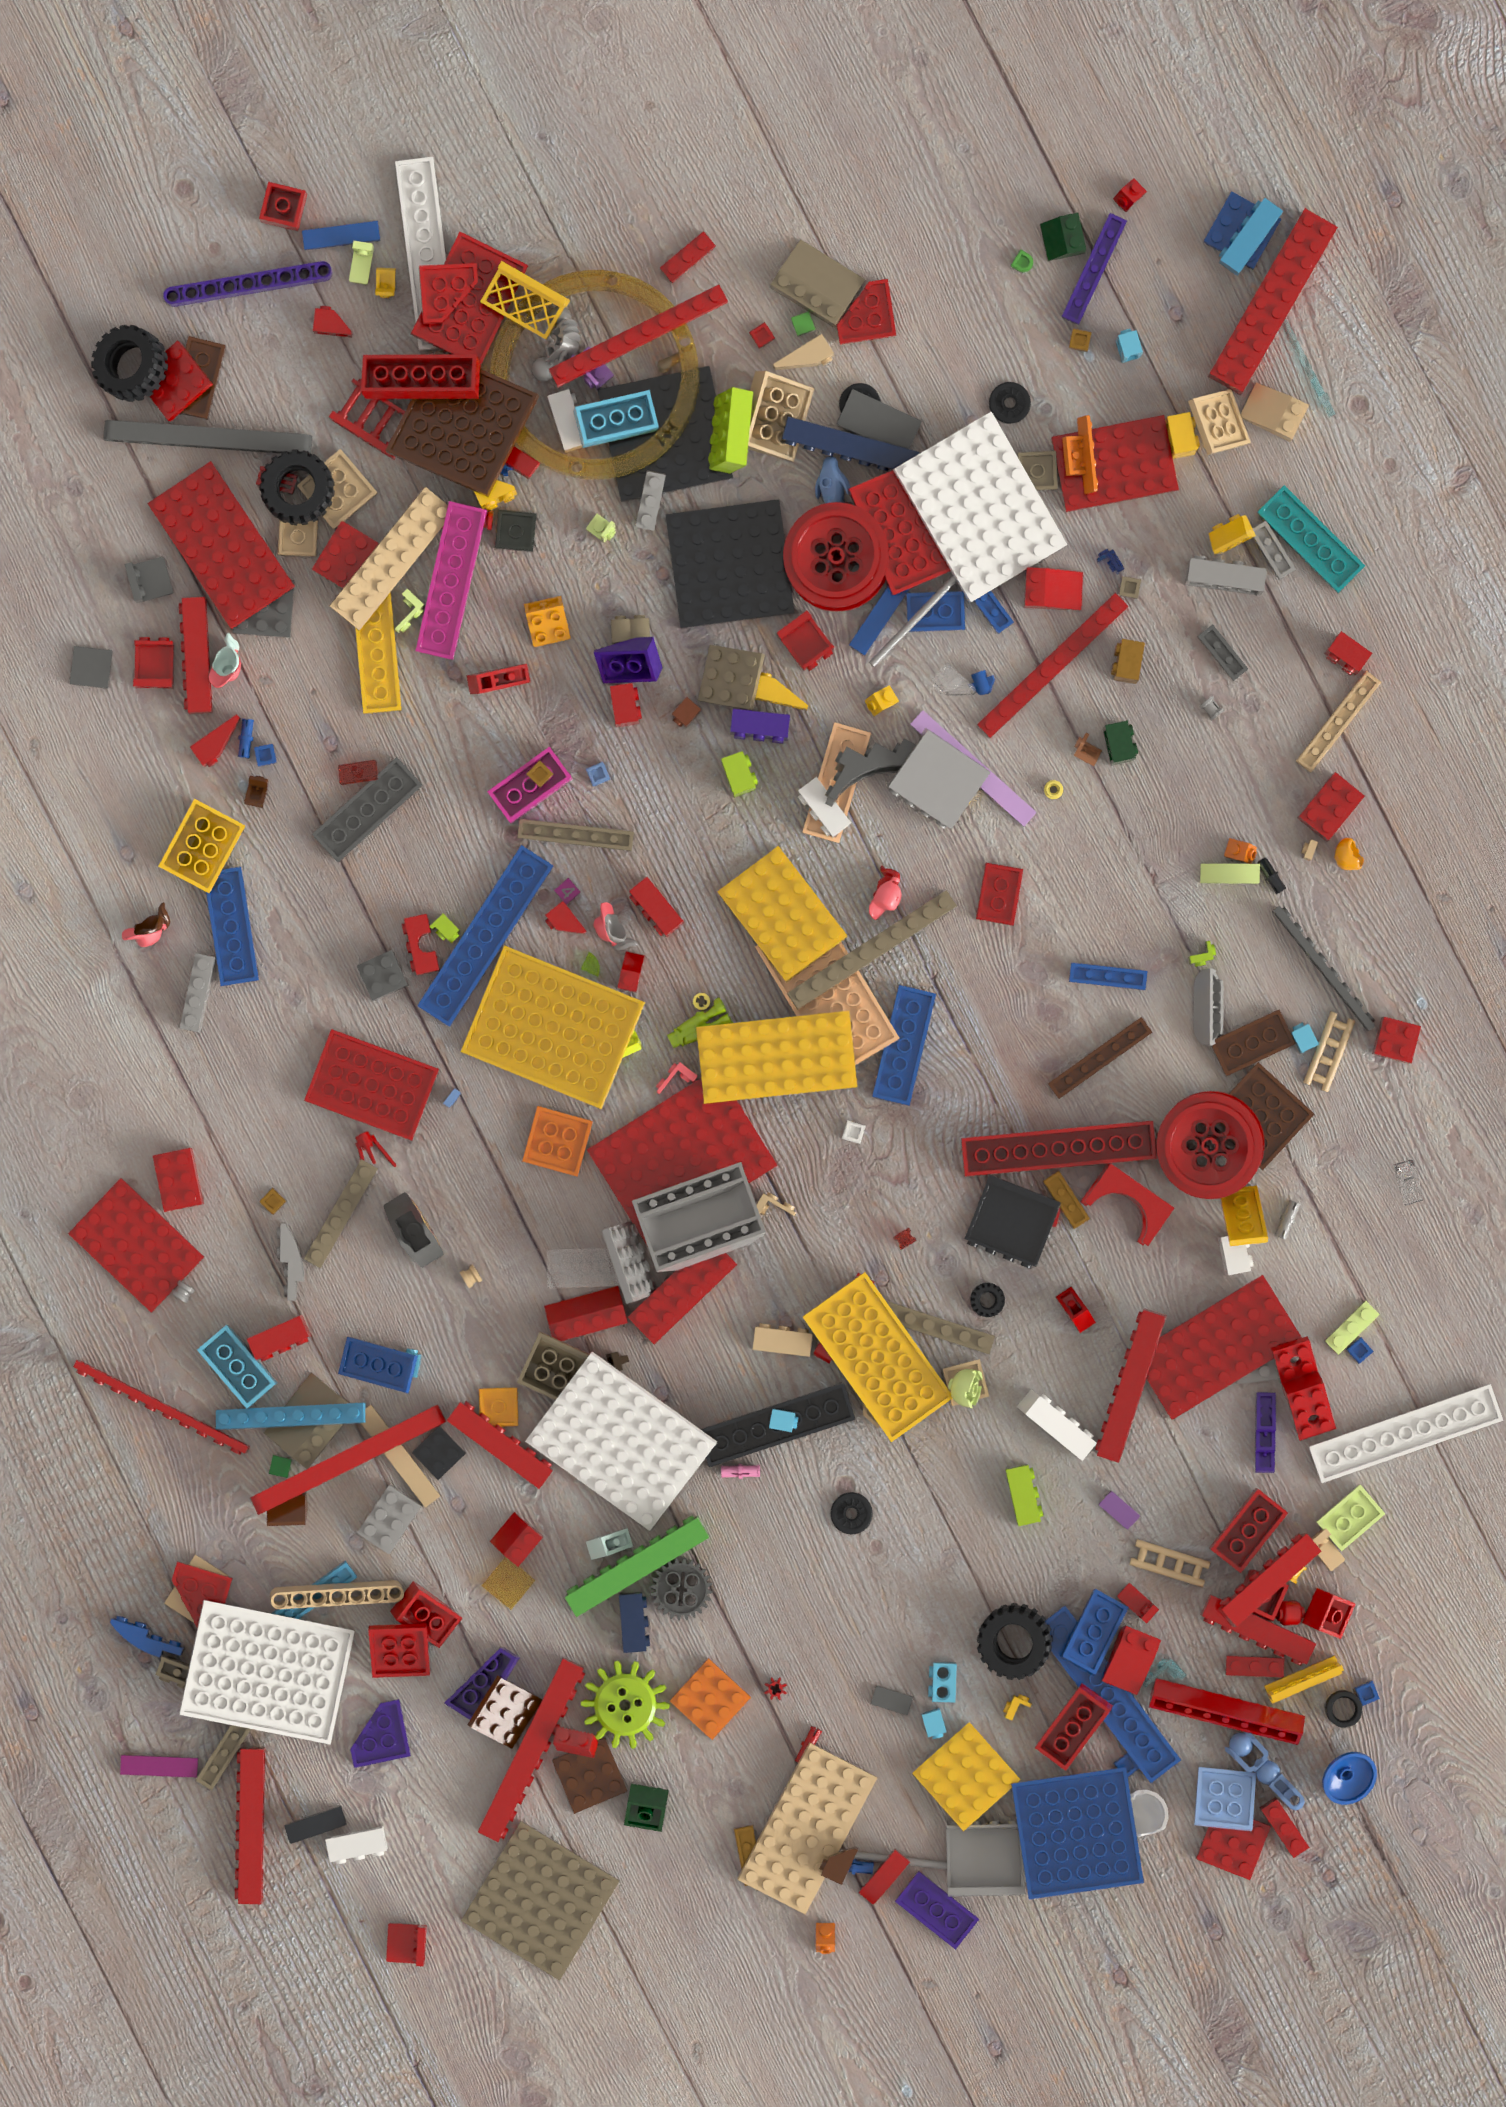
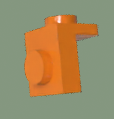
M1229 838L1224 857L1252 864L1256 858L1257 847L1247 842Z
M816 1923V1952L821 1954L835 1952V1923Z

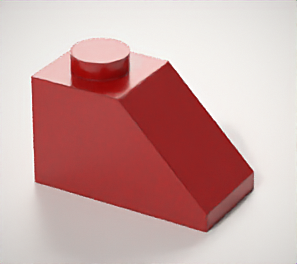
M320 306V308H315L314 334L352 338L351 330L335 310H331L332 307Z
M564 901L545 914L547 917L545 922L551 930L555 928L557 931L585 934L587 932Z
M626 951L618 989L637 993L645 955Z
M1072 1286L1056 1296V1299L1079 1333L1096 1323Z

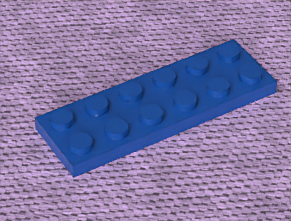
M242 867L222 869L210 893L206 892L221 986L259 981Z
M899 985L890 1023L900 1039L883 1049L872 1097L910 1106L936 998L935 993Z

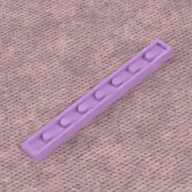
M922 710L910 724L920 734L925 728L929 729L989 770L925 711ZM990 771V774L980 788L1024 827L1037 812Z

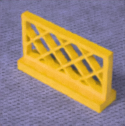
M501 261L498 271L480 302L547 340L570 300ZM501 274L508 278L509 286L499 288L497 281ZM523 286L526 295L515 297L513 287ZM510 288L513 299L503 301L500 291ZM491 293H498L499 303L491 304L487 302ZM539 295L542 304L532 307L529 297ZM527 297L529 308L519 311L516 300ZM514 301L516 312L508 314L505 312L504 304ZM554 304L560 307L556 315L548 316L546 306ZM543 307L546 317L535 320L533 310ZM530 311L533 321L528 323L522 322L520 313ZM547 320L548 329L543 334L538 331L537 323Z
M1335 1655L1284 1678L1264 1685L1271 1704L1343 1674L1342 1671L1344 1669L1337 1662Z

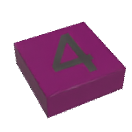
M569 878L554 890L566 905L581 893Z

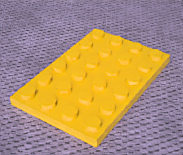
M779 846L717 891L786 983L848 937Z

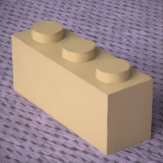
M760 1323L759 1327L755 1326L753 1350L810 1357L813 1334L809 1333V1329L798 1328L797 1331H790V1327L779 1326L778 1329H772L770 1324Z

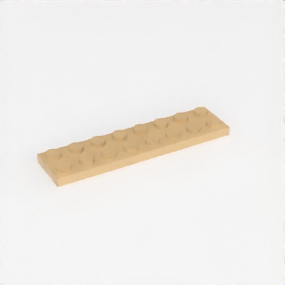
M424 487L329 607L357 630H360L444 526L448 505L427 487Z

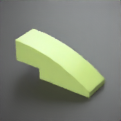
M1200 864V883L1259 884L1260 864Z

